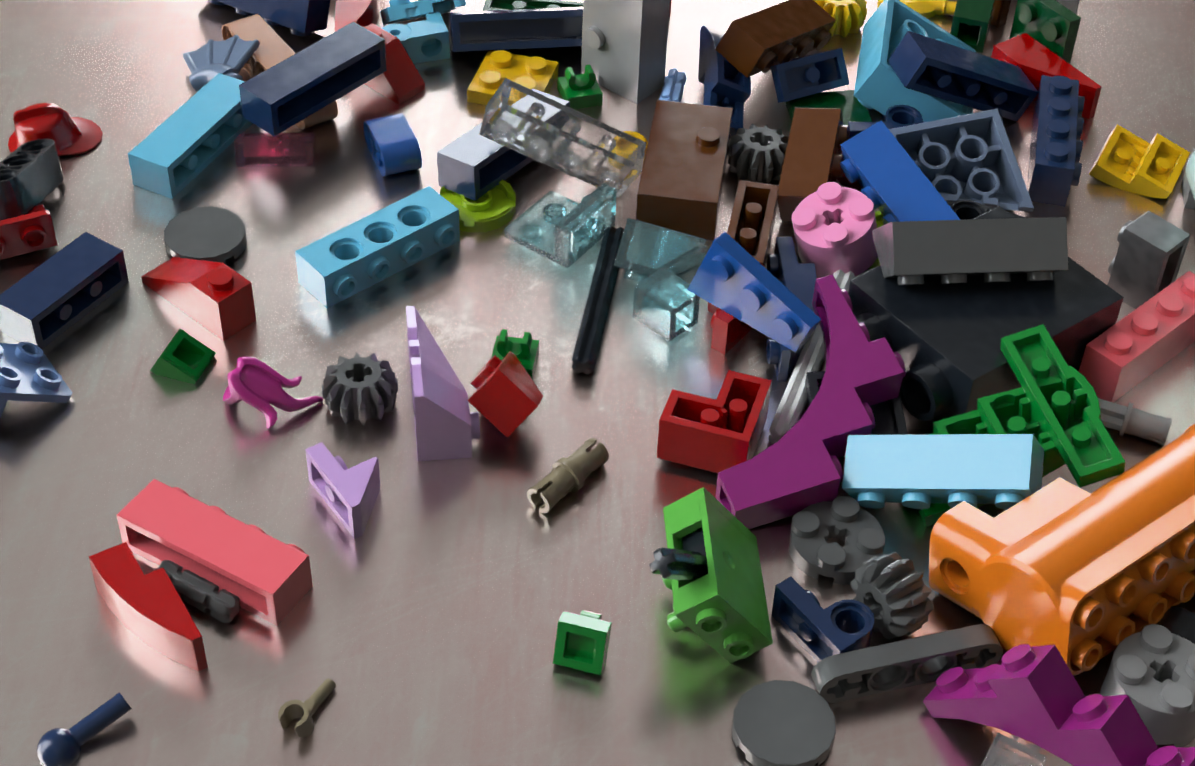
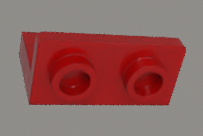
M43 204L35 206L25 215L0 221V260L57 246L50 212L45 210Z

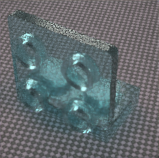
M603 183L590 195H586L580 203L554 191H549L504 229V236L568 269L603 238L607 227H615L617 189Z

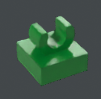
M590 64L585 65V74L575 75L572 67H567L565 76L557 77V90L561 99L570 102V110L602 106L603 93Z
M502 329L499 336L497 335L491 358L496 355L502 360L511 351L517 356L533 380L539 355V340H533L530 332H524L523 338L507 337L508 331Z
M582 610L580 615L563 611L558 620L552 664L601 675L606 665L612 622L601 620L602 614Z

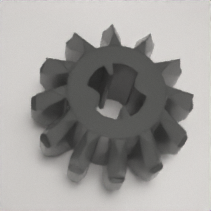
M751 124L749 129L738 128L737 134L731 136V140L728 143L729 171L737 173L738 180L749 179L751 182H763L764 184H769L771 180L780 181L789 137L782 135L781 129L771 130L768 128V125L757 127Z
M357 352L354 358L351 359L339 356L336 365L327 366L322 385V396L325 399L327 408L330 410L331 416H341L345 424L350 423L354 419L360 420L363 426L367 419L373 418L381 421L384 412L393 411L397 398L396 393L398 392V379L395 378V372H392L389 361H379L375 353L366 358L360 357Z
M897 552L873 557L864 562L862 567L855 570V579L850 582L851 588L856 594L853 600L862 602L874 614L873 632L880 631L888 640L894 637L900 638L905 634L910 635L919 630L924 623L929 621L928 614L934 610L933 603L928 598L932 590L924 584L922 580L923 573H917L910 558L902 559Z

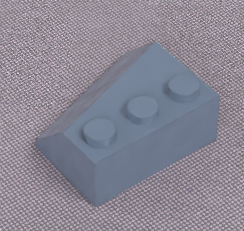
M998 109L889 129L948 204L952 205L957 201L970 200L994 208L1000 206L1004 210L1033 212L1034 206Z

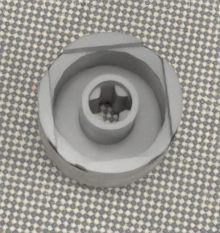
M1151 624L1145 626L1142 632L1126 637L1117 646L1100 695H1128L1156 745L1174 744L1175 747H1183L1195 738V644L1179 635L1171 633L1162 625Z

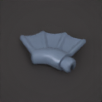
M234 35L224 41L209 39L201 48L185 52L183 58L192 73L189 75L192 87L199 91L218 73L244 81L238 72L257 50L260 42L258 40L244 41L238 35Z

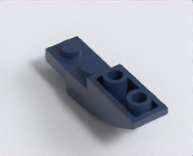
M703 24L700 28L698 82L704 84L703 105L733 108L731 139V136L737 134L738 128H743L744 103L751 95V78H746L725 57L715 50L725 33Z
M776 237L774 254L767 255V270L814 312L812 301L817 279L815 263L798 264L793 238ZM771 338L767 339L768 364H775L778 382H786L790 378L804 345L794 352Z

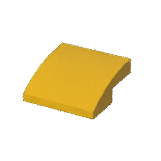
M1117 124L1104 144L1089 175L1110 186L1137 195L1167 199L1180 176L1190 152L1158 133L1148 143Z

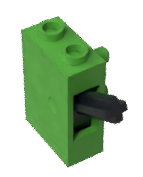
M704 487L664 507L667 548L656 549L653 552L655 561L650 563L649 566L653 574L662 575L664 585L671 589L673 593L674 612L667 616L669 628L674 632H679L689 627L730 663L747 658L754 652L773 644L756 536Z

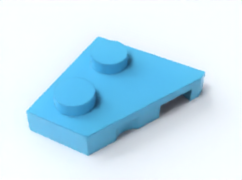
M390 0V7L381 10L380 14L383 25L426 17V14L440 12V14L448 13L465 6L466 1L418 0L410 2V0Z

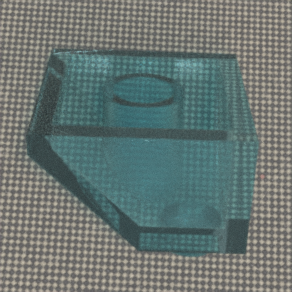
M628 218L614 266L625 271V279L647 285L649 278L663 281L701 265L712 243L703 238Z

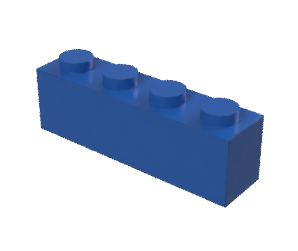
M882 120L840 144L844 161L840 162V166L845 176L851 183L857 181L863 188L861 193L872 200L874 210L878 208L883 214L882 221L884 225L900 221L960 220Z

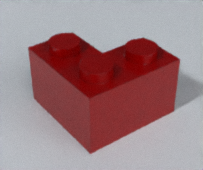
M728 370L717 399L672 389L659 419L657 458L715 473L753 458L767 419L772 380Z

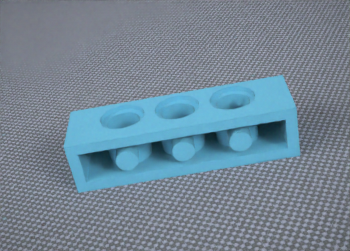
M430 186L419 190L296 250L298 283L321 304L329 308L459 242V209Z

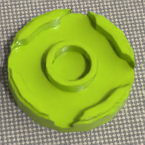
M504 180L500 181L499 185L489 190L476 201L445 189V186L440 189V195L459 209V230L488 232L499 229L510 222L516 212L515 191Z

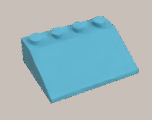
M884 0L863 28L854 96L864 107L875 109L883 115H886V111L894 105L911 106L917 109L922 115L923 121L927 122L972 114L973 108L905 88L888 63V60L908 31L972 52H976V50L901 1Z

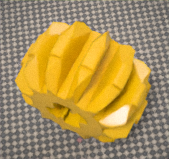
M813 0L836 20L829 31L832 37L834 35L847 37L848 33H858L859 28L863 26L864 20H866L868 9L866 8L867 2L865 0Z

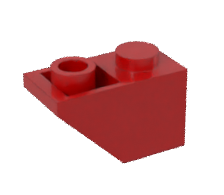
M510 351L502 360L494 355L477 373V376L470 383L475 390L467 401L508 438L538 407L543 395L517 356Z

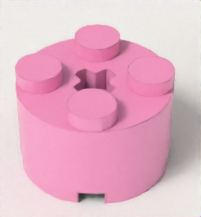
M827 182L820 185L816 192L803 199L792 213L791 219L801 262L815 263L816 276L818 278L833 275L835 271L840 269L844 273L852 271L857 276L871 267L877 259L878 255L872 230L877 228L874 204L872 200L860 191L841 187L836 182Z

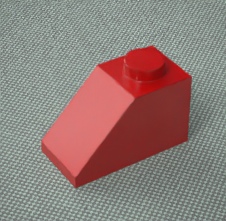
M373 23L365 26L364 28L385 39L387 71L368 81L365 85L397 104H401L425 90L424 80L398 37Z

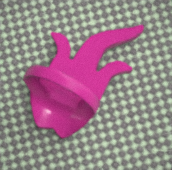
M251 356L237 358L236 369L230 371L227 375L228 387L223 395V401L229 405L243 400L262 412L266 418L267 429L274 426L277 421V412L270 404L283 411L293 412L322 402L323 398L316 395L300 399L293 398L282 387L293 388L298 386L302 376L288 379L266 363Z

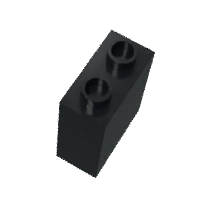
M998 206L974 219H1009L1015 217ZM1068 257V270L1053 273V281L1027 282L1026 274H1010L1011 282L984 283V275L967 276L968 283L941 284V276L924 277L923 285L898 286L897 278H884L881 266H878L850 280L848 291L852 302V312L858 323L862 322L867 327L870 340L874 341L885 337L892 351L898 352L904 361L906 375L902 379L899 391L903 405L915 418L921 421L930 420L931 422L977 410V398L1022 387L1000 349L1002 337L1044 324L1068 366H1072L1079 371L1086 345L1116 324L1124 297L1070 257Z

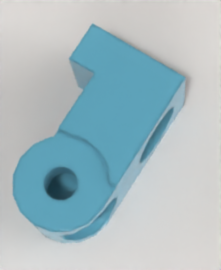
M440 12L426 14V20L411 22L406 25L390 24L382 28L398 37L413 64L450 58L449 32Z

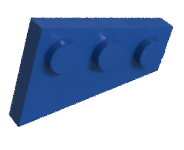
M723 232L714 239L687 289L794 352L806 344L821 321L820 317L726 232Z

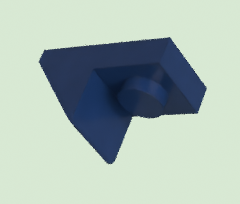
M842 48L794 58L791 61L770 67L778 103L850 84Z

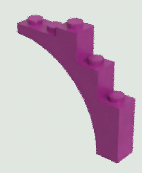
M832 274L816 279L812 301L815 314L821 318L819 324L823 333L826 354L825 374L817 395L803 417L779 441L750 460L718 472L716 499L748 529L795 515L797 512L815 503L833 501L837 497L840 482L843 481V471L838 458L846 455L848 435H871V431L875 427V418L870 406L897 398L902 379L906 375L905 364L901 355L898 352L892 351L885 337L874 341L870 340L867 327L862 322L858 323L852 312V302L848 292L845 289L839 288Z
M1021 644L1011 648L1002 656L1001 665L993 664L985 668L974 669L951 668L937 678L936 687L923 700L933 718L963 719L1001 729L1040 746L1073 766H1195V747H1175L1169 745L1158 748L1128 695L1102 696L1100 694H1092L1085 697L1056 645L1031 647L1029 644Z

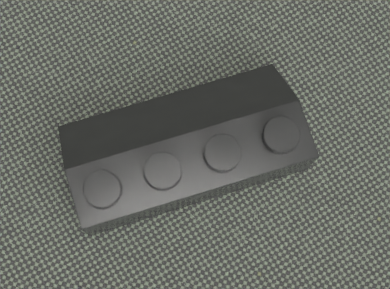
M1066 217L890 222L872 230L873 241L884 278H897L898 286L923 285L924 277L941 276V284L968 283L967 276L984 275V283L1011 282L1010 274H1026L1027 282L1053 281V273L1068 270Z

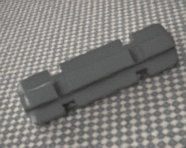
M170 560L162 561L160 566L155 568V570L164 567L182 601L204 613H208L211 610L210 616L223 623L231 622L234 616L238 615L241 609L238 596L224 589L218 592L219 586L189 570H184L182 573L183 567Z

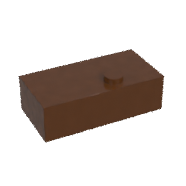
M657 100L637 193L635 231L706 240L715 239L728 156V143L730 142L733 108Z

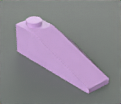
M406 306L407 339L418 461L472 458V439H480L478 411L470 412L469 402L467 401L468 393L415 306Z

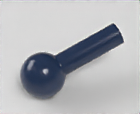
M119 692L70 729L55 728L49 730L41 737L37 746V755L40 762L44 766L72 765L78 759L83 744L132 708Z

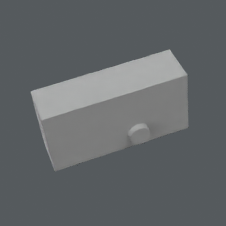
M583 0L581 74H585V65L590 64L599 85L636 104L664 86L670 0Z

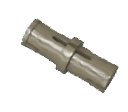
M589 438L569 457H562L553 463L552 471L536 485L528 489L527 498L530 504L536 509L544 501V504L539 508V512L548 513L569 492L575 493L584 486L583 482L599 466L608 461L609 453L603 443L600 442L594 449H591L597 443V439Z

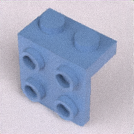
M20 342L18 344L0 343V418L8 400L69 402L72 391L40 347L29 342Z

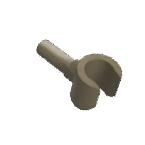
M327 678L304 702L297 699L285 702L278 712V719L282 729H286L293 719L302 718L297 722L295 731L298 737H308L314 729L312 715L336 688L335 682Z

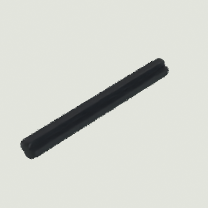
M609 226L604 232L572 356V369L576 373L583 372L588 375L595 370L626 243V231L622 227L615 228Z

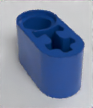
M403 113L365 120L363 122L368 150L383 177L422 168V155L418 140Z

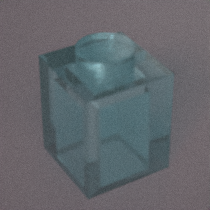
M663 267L649 277L641 279L634 286L633 318L670 342L698 323L700 297L687 290L690 285L689 283Z

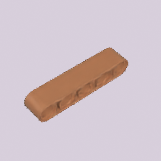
M258 14L222 25L223 40L238 35L244 41L258 40L260 42L257 50L243 66L252 78L296 54ZM332 102L295 125L303 130L337 118V102Z

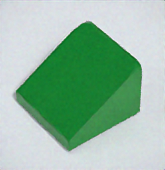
M179 329L152 366L150 372L194 385L216 352L182 329Z

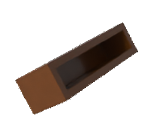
M787 0L733 20L715 50L748 78L760 72H768L772 65L790 61L795 57H803L814 49L817 51L822 49L831 38L832 34L829 31L836 20L813 0Z

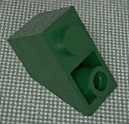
M957 0L950 34L975 49L976 52L983 53L996 0Z

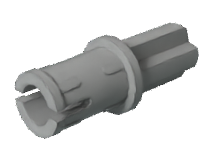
M1098 398L1101 421L1105 427L1120 431L1118 436L1121 437L1125 433L1164 446L1171 427V418L1133 408L1134 404L1130 402L1128 407Z

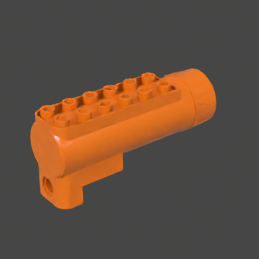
M1195 424L1190 426L1178 438L1092 493L1059 477L994 518L965 501L946 511L937 520L930 535V588L981 619L985 625H989L1004 650L1008 651L1021 644H1029L1031 647L1056 645L1073 676L1083 671L1091 670L1100 659L1115 650L1126 637L1142 631L1147 625L1158 623L1171 606H1177L1181 602L1185 603L1195 594Z

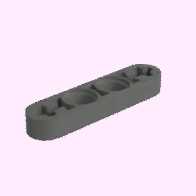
M972 625L835 654L819 661L812 669L811 678L818 694L827 702H842L934 682L942 673L954 667H962L963 669L985 668L996 664L1001 659L1003 647L989 625Z

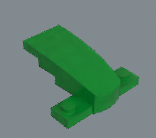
M1044 324L1001 338L1000 349L1021 384V388L977 398V410L933 422L934 433L931 434H1033L1044 449L1042 477L1066 464L1079 488L1125 472L1126 462L1101 421L1099 400L1093 386L1084 375L1074 367L1068 366ZM931 503L930 508L917 510L925 526L928 527L935 524L952 507L948 503ZM977 504V508L986 504Z

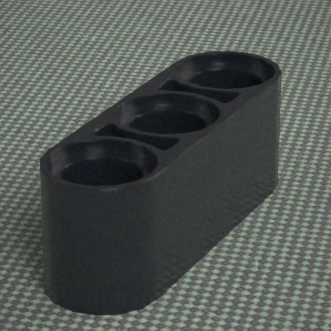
M37 139L26 142L0 162V221L29 213L63 182L64 177L54 140Z

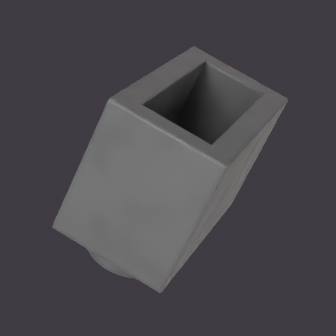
M1149 210L1136 220L1126 222L1117 237V241L1120 243L1117 254L1108 268V273L1111 274L1108 286L1124 297L1123 302L1137 309L1176 280L1191 234Z

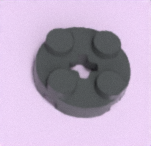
M838 496L833 501H822L809 505L793 516L789 553L797 567L808 576L818 580L819 574L826 577H834L833 584L847 585L855 579V570L862 567L864 562L873 557L883 555L886 537L879 522L869 512L860 508L857 500L849 496ZM829 538H839L845 541V546H840L837 542L828 543L827 541Z

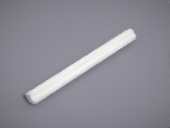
M840 269L833 274L839 288L845 289L848 292L850 280L856 278L852 271L844 273ZM820 324L817 325L800 353L769 428L770 434L768 439L772 444L779 441L802 418L808 403L805 386L806 373L820 372L826 357Z

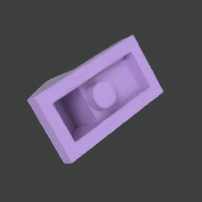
M322 442L305 449L309 482L354 539L363 536L380 491L379 459L373 457L348 469L340 456L334 457Z

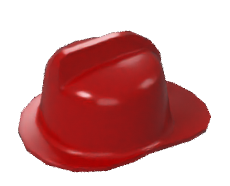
M42 102L14 112L15 131L9 137L8 148L12 153L26 142L37 139H52L55 141L58 156L75 155L94 149L101 142L103 133L100 126L92 120L82 117H71L67 111L54 103Z

